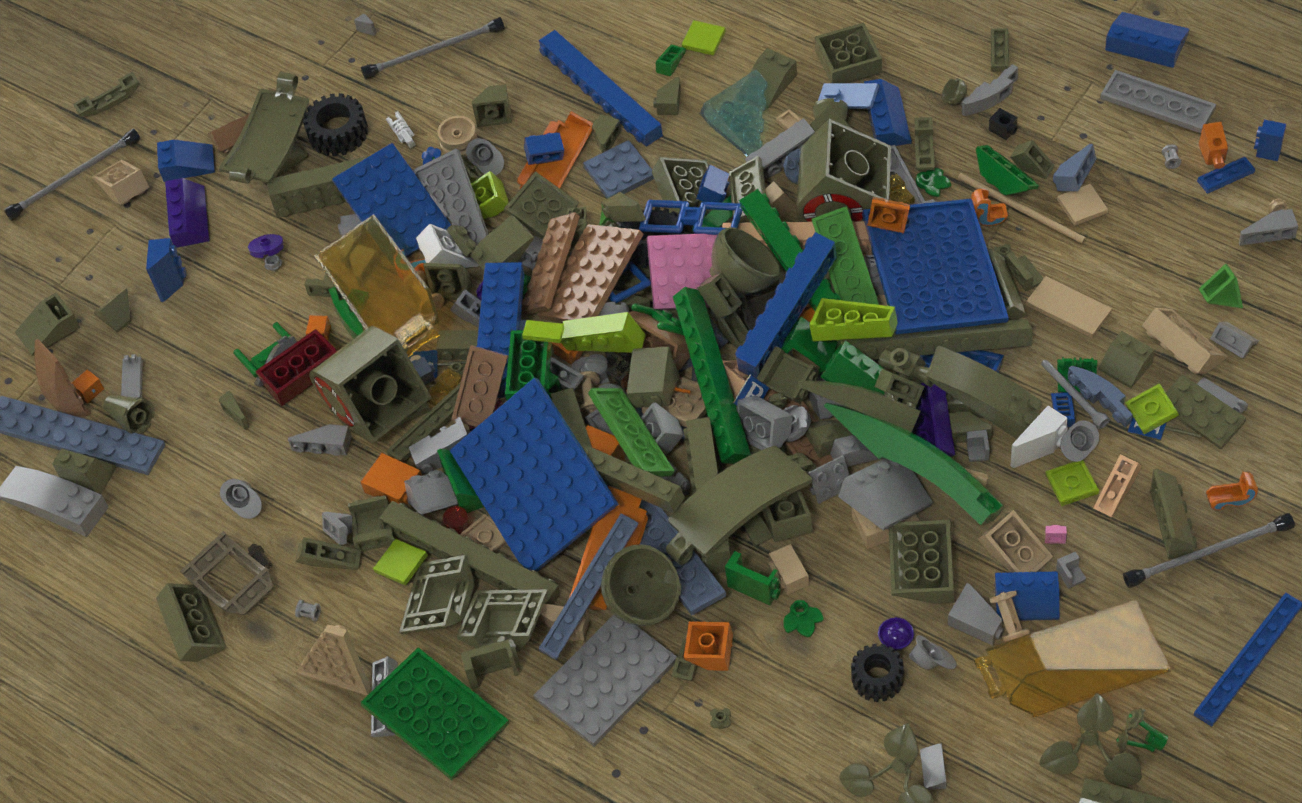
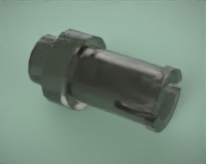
M257 544L250 545L248 554L270 570L273 565L264 554L265 551L262 546Z

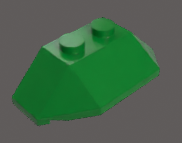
M989 145L976 147L980 175L986 179L987 183L998 188L1001 194L1011 195L1038 189L1039 185L1003 155L994 151Z

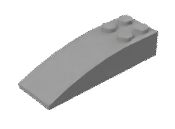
M15 466L0 486V500L85 537L90 534L108 509V505L101 494L63 478L30 468Z

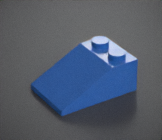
M168 140L157 143L158 169L163 182L215 173L212 144L182 140Z

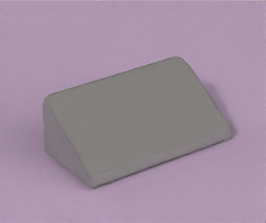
M942 743L920 749L924 787L927 790L946 789Z

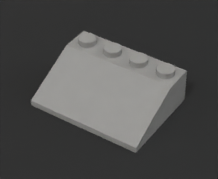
M886 458L845 477L838 495L840 499L882 530L901 522L933 504V501L912 470Z

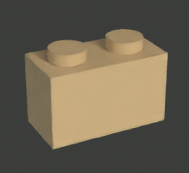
M791 544L769 553V562H767L771 573L773 569L778 570L780 589L784 588L787 595L809 586L808 574Z

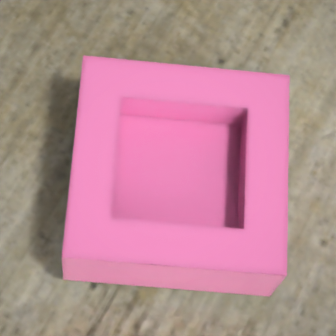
M1046 526L1045 543L1066 544V526Z

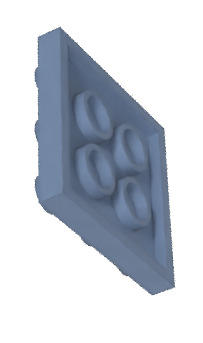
M629 140L583 162L584 169L607 199L619 192L625 194L654 179L652 169Z

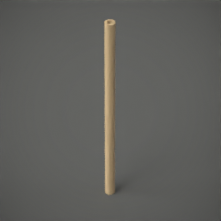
M962 173L959 174L958 180L975 189H987L989 196L1081 244L1085 242L1086 237Z

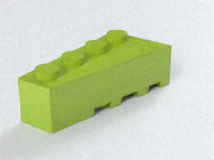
M821 298L809 326L813 341L892 337L898 321L896 310L893 306Z
M628 312L563 321L565 328L561 343L567 350L632 353L633 349L643 347L646 334Z

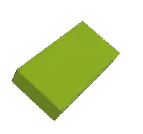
M526 320L522 337L526 340L561 343L565 327L561 323Z

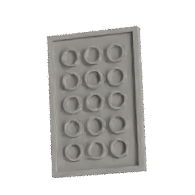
M613 615L533 696L537 702L595 747L674 666L677 656L638 626L627 624Z

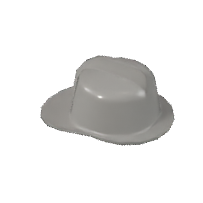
M477 138L468 144L466 148L467 158L482 173L486 174L491 171L494 175H498L504 167L503 156L489 141Z
M600 354L582 357L571 366L572 369L579 373L585 371L596 372L600 378L598 384L609 382L615 375L614 365Z
M1089 421L1076 422L1061 438L1060 447L1062 453L1071 461H1082L1098 444L1099 432L1096 426Z
M230 479L222 484L220 488L222 501L239 516L251 519L260 513L262 509L261 499L248 482Z
M918 635L916 637L917 644L909 654V658L918 666L926 670L935 668L938 665L947 669L956 668V661L948 651L930 642L924 636Z

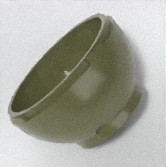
M729 227L721 230L715 238L712 246L710 275L714 276L722 272L738 297L742 298L747 294L765 290L780 277L781 268L775 256L764 244L740 229Z
M639 544L620 550L610 559L603 571L601 593L609 611L618 619L635 626H649L661 622L674 610L681 595V583L676 568L664 553L650 545ZM647 571L652 574L651 578L646 574ZM629 587L632 588L633 594H630V593H629V591H628V588H629Z

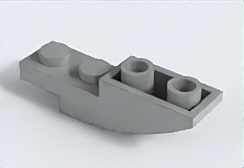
M1012 64L997 79H994L991 84L984 82L976 87L974 92L962 101V115L967 116L982 112L995 106L1012 94L1013 83L1018 79V67Z

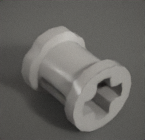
M1173 144L1163 147L1161 152L1166 160V168L1175 169L1179 167L1182 161L1177 154L1178 147Z
M299 600L296 605L295 616L298 618L303 616L311 618L312 621H317L321 612V606L318 603L314 605L305 603L304 600Z

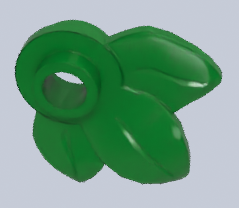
M939 168L920 172L916 176L917 186L925 189L927 194L934 197H939L940 189H947L952 185L950 180L943 176L944 171Z
M796 600L790 606V613L784 617V630L786 633H790L797 629L798 633L802 636L811 637L815 630L814 623L822 622L824 618L818 608L810 607L803 600Z

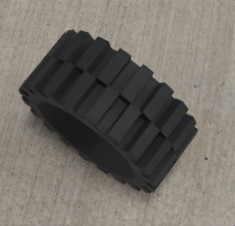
M339 93L338 97H335V94H330L329 98L322 96L321 101L317 99L313 101L314 106L309 105L307 108L308 112L304 113L305 119H303L309 142L312 148L316 149V152L321 153L323 151L325 156H328L329 153H332L333 157L337 156V153H341L342 156L346 155V151H355L354 147H360L362 145L361 140L365 141L367 138L368 125L361 103L359 104L356 98L352 99L350 95H347L346 98L342 93ZM333 118H349L345 125L337 129H324L321 127L326 121Z
M655 207V210L651 211L648 224L676 226L679 216L674 211L669 213L667 208H664L662 211L660 207ZM641 221L623 222L620 228L639 230ZM685 225L681 233L642 232L644 235L629 261H633L636 266L641 264V268H647V265L649 266L647 241L643 239H646L648 236L685 234Z

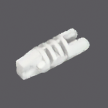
M397 111L395 112L397 120L393 122L388 117L386 121L400 142H406L411 149L416 145L411 138L414 136V133L400 112Z

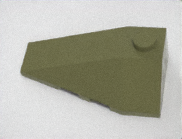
M839 420L811 423L805 432L819 458L831 453L835 439L853 435Z

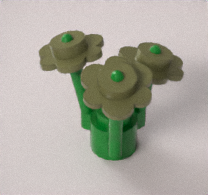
M1134 709L1127 715L1126 729L1122 734L1118 735L1116 746L1119 747V753L1125 751L1126 745L1144 748L1151 752H1154L1155 749L1161 751L1167 743L1168 735L1156 730L1143 721L1145 709ZM1140 725L1149 731L1145 738L1148 744L1128 740V730L1135 729Z

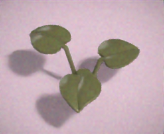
M1098 693L1086 702L1077 713L1081 737L1078 738L1075 749L1072 748L1068 741L1056 742L1045 750L1039 762L1041 767L1053 773L1069 774L1078 766L1079 760L1075 753L1079 751L1081 744L1084 743L1088 746L1096 744L1107 763H1109L1104 768L1103 773L1110 783L1118 786H1129L1139 782L1142 778L1140 764L1135 756L1129 753H1119L1113 757V760H1110L1099 740L1098 731L1107 732L1114 724V715L1108 702Z
M909 723L891 730L884 738V747L887 753L896 757L890 765L875 775L870 776V770L866 765L855 763L843 769L839 776L840 782L849 792L858 797H866L874 789L872 780L893 768L897 773L906 774L903 786L905 792L899 795V803H934L932 795L924 786L915 784L908 788L909 776L912 772L909 768L914 764L918 754L917 741Z

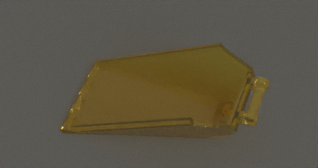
M374 214L314 255L365 330L370 326H375L398 338L408 357L412 356L415 350L432 338L436 339L439 337V334L433 327L439 323V316L430 289ZM429 330V332L426 333L424 336H422L421 338H419L417 341H415V342L412 343L411 345L407 346V345H408L409 343H411L413 340H415V339L418 338L420 335H422L423 333H425L426 331Z
M1136 600L987 648L985 651L988 656H980L974 660L976 668L980 669L986 682L991 699L1006 695L1010 705L1031 714L1033 718L1090 699L1096 693L1102 695L1171 671ZM987 666H993L1002 685L1001 687L996 686Z

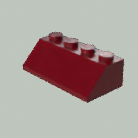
M315 329L255 372L271 396L283 406L312 385L310 371L332 356L337 350Z

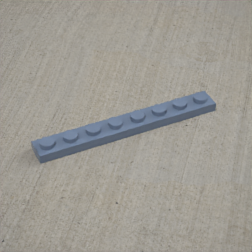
M622 513L619 515L540 645L539 651L557 661L601 588L602 575L607 563L617 552L625 548L636 530L638 522Z

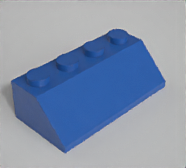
M883 79L864 81V83L879 84L872 109H867L874 139L890 146L912 144L899 88Z

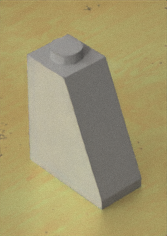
M966 583L948 614V625L992 646L996 639L1000 640L1003 635V619L970 584Z

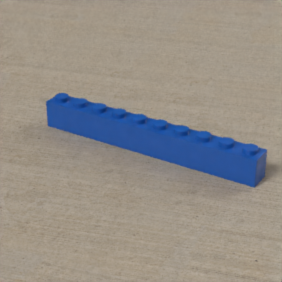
M556 30L539 40L540 53L544 57L546 56L554 66H557L564 75H567L575 85L577 84L585 94H588L596 104L598 103L602 106L606 113H609L613 118L619 119L624 129L628 133L633 134L639 143L641 142L647 147L663 136L661 124Z

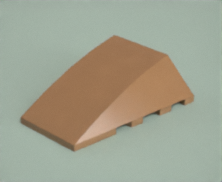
M39 339L35 340V368L43 396L58 412L73 416H89L91 413L83 405L82 398L78 397L74 385L68 380L69 377L58 359Z

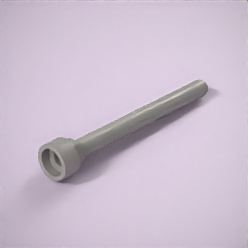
M1048 360L1041 362L1045 370L1092 417L1093 424L1098 430L1103 429L1109 423L1110 418L1105 413L1097 412Z

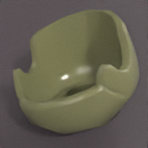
M949 79L942 91V101L951 105L959 104L967 94V85L961 79Z

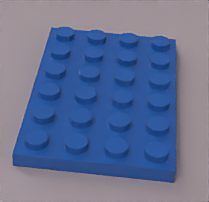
M393 143L332 178L335 186L392 266L395 265L394 258L398 251L404 249L407 258L420 250L416 237L429 224L444 230L451 225Z

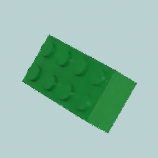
M523 330L511 331L505 389L507 401L533 378H537L548 394L552 342L526 340L522 337Z

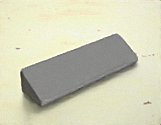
M387 656L372 663V690L398 667L396 660ZM371 715V737L396 735Z

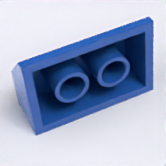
M170 238L149 240L146 270L160 301L164 302L183 286L184 278H186V269L182 267L181 257L177 255L176 245L172 244Z
M1058 571L995 573V596L1000 595L1002 592L1007 593L1016 590L1017 595L1012 598L1019 621L1060 619ZM996 603V613L1002 618L998 603Z

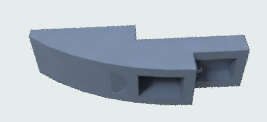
M1075 366L1069 367V382L1079 388L1086 400L1089 399L1092 404L1099 400L1101 406L1104 409H1108L1112 413L1114 420L1117 423H1121L1124 427L1131 423L1133 414L1124 406L1126 396L1118 388L1091 371Z

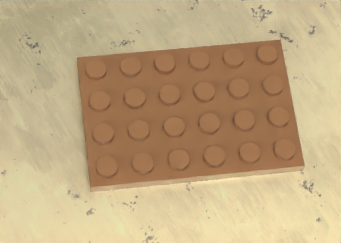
M588 224L563 267L550 310L538 312L537 316L541 319L559 322L598 316L644 234L636 229Z

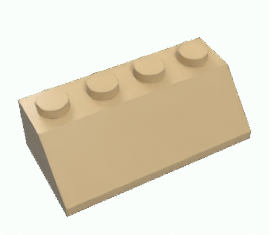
M1154 308L1142 325L1150 337L1157 338L1164 349L1171 350L1174 353V357L1180 362H1185L1188 365V369L1194 374H1207L1228 357L1173 309Z

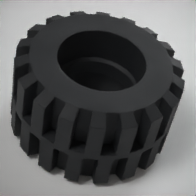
M877 643L872 644V647L864 646L863 651L858 650L857 656L854 655L851 663V680L854 689L858 690L860 696L865 695L866 700L872 698L874 702H878V699L887 701V697L891 699L895 697V692L899 693L904 683V666L902 658L900 659V654L898 652L894 653V648L892 647L886 648L885 644L877 646ZM879 667L887 670L889 673L882 678H873L866 672L872 668Z

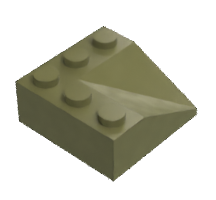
M864 22L815 36V51L830 83H849L882 73V57Z

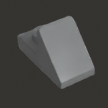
M323 512V531L339 545L347 544L348 533L352 532V516L349 514Z

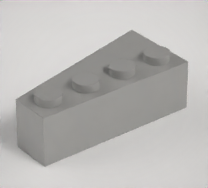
M803 118L786 131L780 133L776 138L764 144L763 147L751 153L745 158V161L748 162L759 156L762 159L764 180L780 173L781 168H784L786 156L793 150L801 149L815 131Z

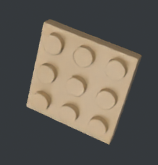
M679 377L676 387L688 389L691 393L674 391L669 405L662 406V408L678 419L681 426L687 427L686 420L703 418L707 411L698 382ZM642 407V414H644L649 407Z

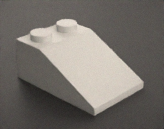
M429 224L416 237L419 249L422 251L426 263L461 264L464 268L479 266L473 258L465 257L447 230Z
M1047 406L1012 444L1010 466L1016 468L1054 453L1060 447L1062 436L1067 432V417Z

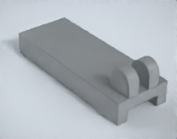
M132 354L130 358L129 355H124L121 396L142 398L143 360L141 356L137 357L136 354Z
M1204 377L1197 384L1240 414L1248 408V404L1244 400H1240Z

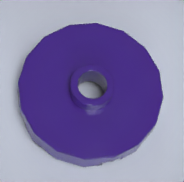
M268 234L252 240L248 245L251 256L263 258V255L273 256L279 253L284 247V242L280 235Z

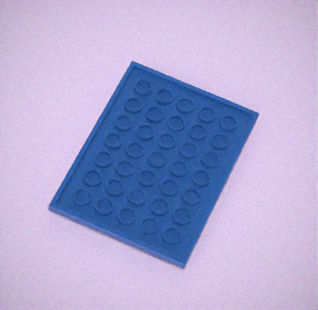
M972 199L910 205L904 233L867 226L870 209L863 210L862 216L888 306H893L896 310L898 324L895 334L1008 322L1009 317Z
M533 378L450 449L451 454L516 559L524 568L530 571H539L619 505L537 378Z

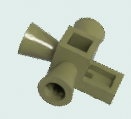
M897 348L892 352L886 349L879 358V365L881 367L892 369L897 375L916 383H924L929 387L934 385V383L926 379L929 367H924L926 363L921 356L911 353L904 348Z

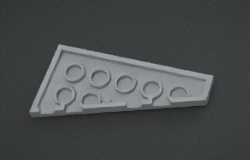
M454 149L412 170L433 201L452 222V225L463 226L467 230L469 238L476 245L488 235L458 149Z

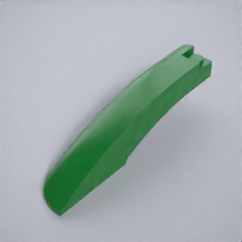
M825 403L824 407L879 460L886 458L901 464L931 481L952 497L980 525L994 521L1003 510L1004 505L975 477L933 444L887 421L863 414L848 407Z

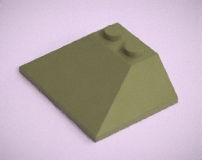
M467 556L451 557L421 564L416 572L399 633L407 634L446 628L464 620L474 588Z
M548 589L476 590L456 637L474 648L509 639L510 646H515L516 652H520L531 638L548 596Z

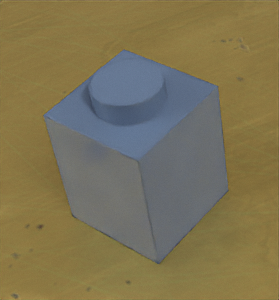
M422 357L412 362L424 385L435 380L433 373L436 371L431 361L427 363L425 357Z

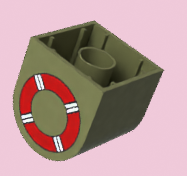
M828 119L804 143L800 150L796 206L798 220L800 222H812V218L847 206L852 222L864 221L862 212L865 209H871L873 197L889 200L891 146Z
M375 326L367 328L310 371V379L315 390L334 416L344 426H348L351 431L371 443H374L432 398L399 339Z

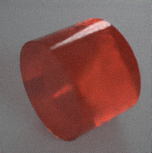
M454 506L445 511L443 521L447 529L452 528L458 534H461L470 526L469 518L464 508Z

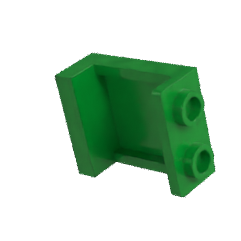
M800 317L786 337L781 349L786 354L792 348L797 350L818 365L819 375L825 370L833 353L836 351L835 347L838 342L835 340L813 341L809 326L810 322Z
M736 551L733 552L725 565L727 587L771 606L773 600H777L781 593L778 570L773 569L770 576L766 577L743 567L742 554Z

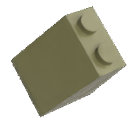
M670 348L633 349L627 387L629 401L634 408L650 407L653 402L661 407L668 406L679 379V373Z
M62 448L52 463L60 478L99 494H102L117 468L116 465Z

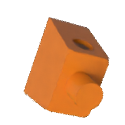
M1222 122L1203 124L1199 140V147L1207 165L1214 164L1215 169H1221L1225 166V158L1228 151Z

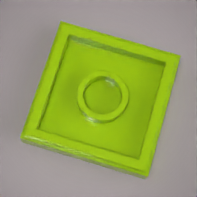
M693 20L681 46L686 48V50L714 56L726 29L722 26Z
M1160 383L1125 402L1144 435L1179 416Z
M1083 460L1045 472L1061 506L1099 494V489Z
M395 539L373 570L379 575L406 586L428 554L424 550Z

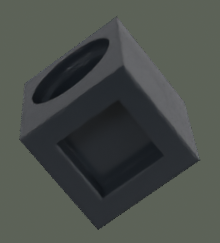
M999 108L989 118V131L1007 140L1018 129V117Z

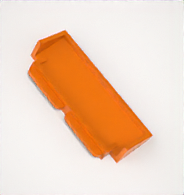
M572 111L565 123L560 120L557 122L551 121L543 135L547 133H560L564 146L563 160L528 165L527 161L517 179V183L521 185L520 189L535 171L560 189L593 130V123Z
M607 486L619 505L593 525L571 594L621 513L638 522V526L625 548L640 544L648 521L647 511L639 508L642 499ZM601 588L589 606L592 610H606L607 608Z

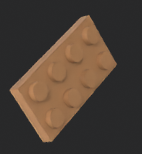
M473 345L470 346L451 420L455 421V419L461 417L464 424L477 427L494 413L509 355Z

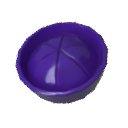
M889 618L879 626L878 637L881 643L886 645V648L892 647L894 651H901L912 642L914 630L905 619Z

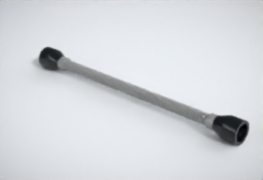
M498 17L482 28L464 33V35H458V37L456 36L419 49L413 53L405 54V56L397 57V59L378 64H367L360 67L365 80L369 79L388 67L398 65V63L406 62V60L408 61L412 58L414 59V57H420L465 39L473 38V36L481 35V33L505 30L504 23L501 17Z
M134 128L129 130L112 147L102 151L97 156L80 165V167L78 166V168L59 178L50 186L48 185V187L40 190L29 197V199L27 198L25 201L6 207L4 212L11 221L14 220L29 205L36 202L37 199H41V197L49 194L58 186L60 187V185L87 170L90 166L92 167V165L100 162L101 159L103 160V158L111 155L114 151L140 141L139 134Z
M1290 513L1278 516L1265 526L1221 541L1207 548H1202L1152 568L1130 570L1123 573L1124 582L1128 588L1140 585L1145 579L1150 578L1151 575L1161 573L1269 532L1287 531L1295 527L1293 517Z

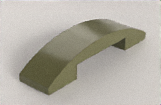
M131 72L118 79L119 85L91 100L86 96L73 103L79 116L98 114L124 101L140 85L135 74Z
M932 117L914 118L916 171L935 170Z

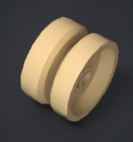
M465 116L449 117L439 125L437 130L443 154L458 149L461 155L467 156L466 148L468 144L478 138L475 123Z

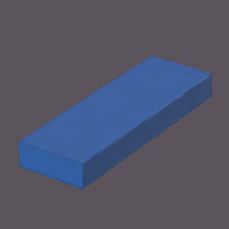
M1242 157L1221 169H1215L1198 177L1197 182L1208 194L1255 173V168L1246 157Z

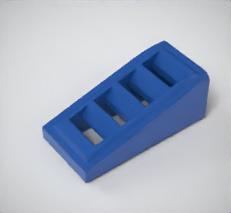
M1068 392L1051 393L1052 408L1062 415L1069 414V416H1066L1067 427H1071L1075 424L1072 396Z

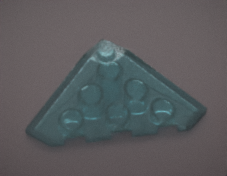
M754 70L706 101L699 113L715 131L747 157L762 147L763 141L760 140V135L764 130L762 111H765L766 98L764 97V90L767 89V81L757 70Z

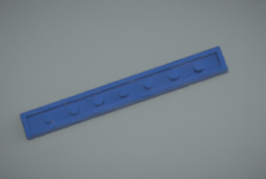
M1285 592L1195 710V717L1211 727L1215 724L1302 609L1301 601Z

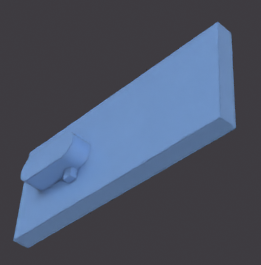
M824 83L818 101L834 98V102H839V100L846 102L848 109H872L879 84Z

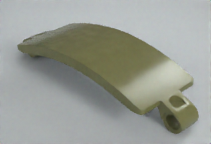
M280 71L277 77L276 91L260 89L238 140L219 168L220 172L229 173L230 180L246 184L252 179L271 182L282 168L296 141L303 123L304 113L307 112L309 106L308 98L294 96L298 84V77L295 74Z
M777 446L763 449L733 464L703 485L677 509L675 514L673 513L669 517V524L678 533L668 543L666 552L679 565H684L691 559L693 548L703 556H708L756 514L778 500L812 483V477L808 472L816 469V464L803 453L787 456Z

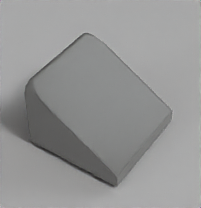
M362 14L354 19L357 31L373 36L376 35L374 23L366 14Z

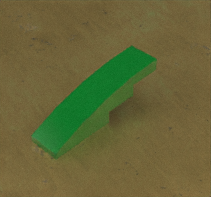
M336 287L330 288L328 290L337 315L345 329L354 339L364 331L358 311L351 312L347 299L340 300Z

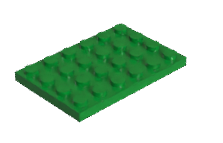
M419 647L360 702L365 710L451 781L509 724V720Z

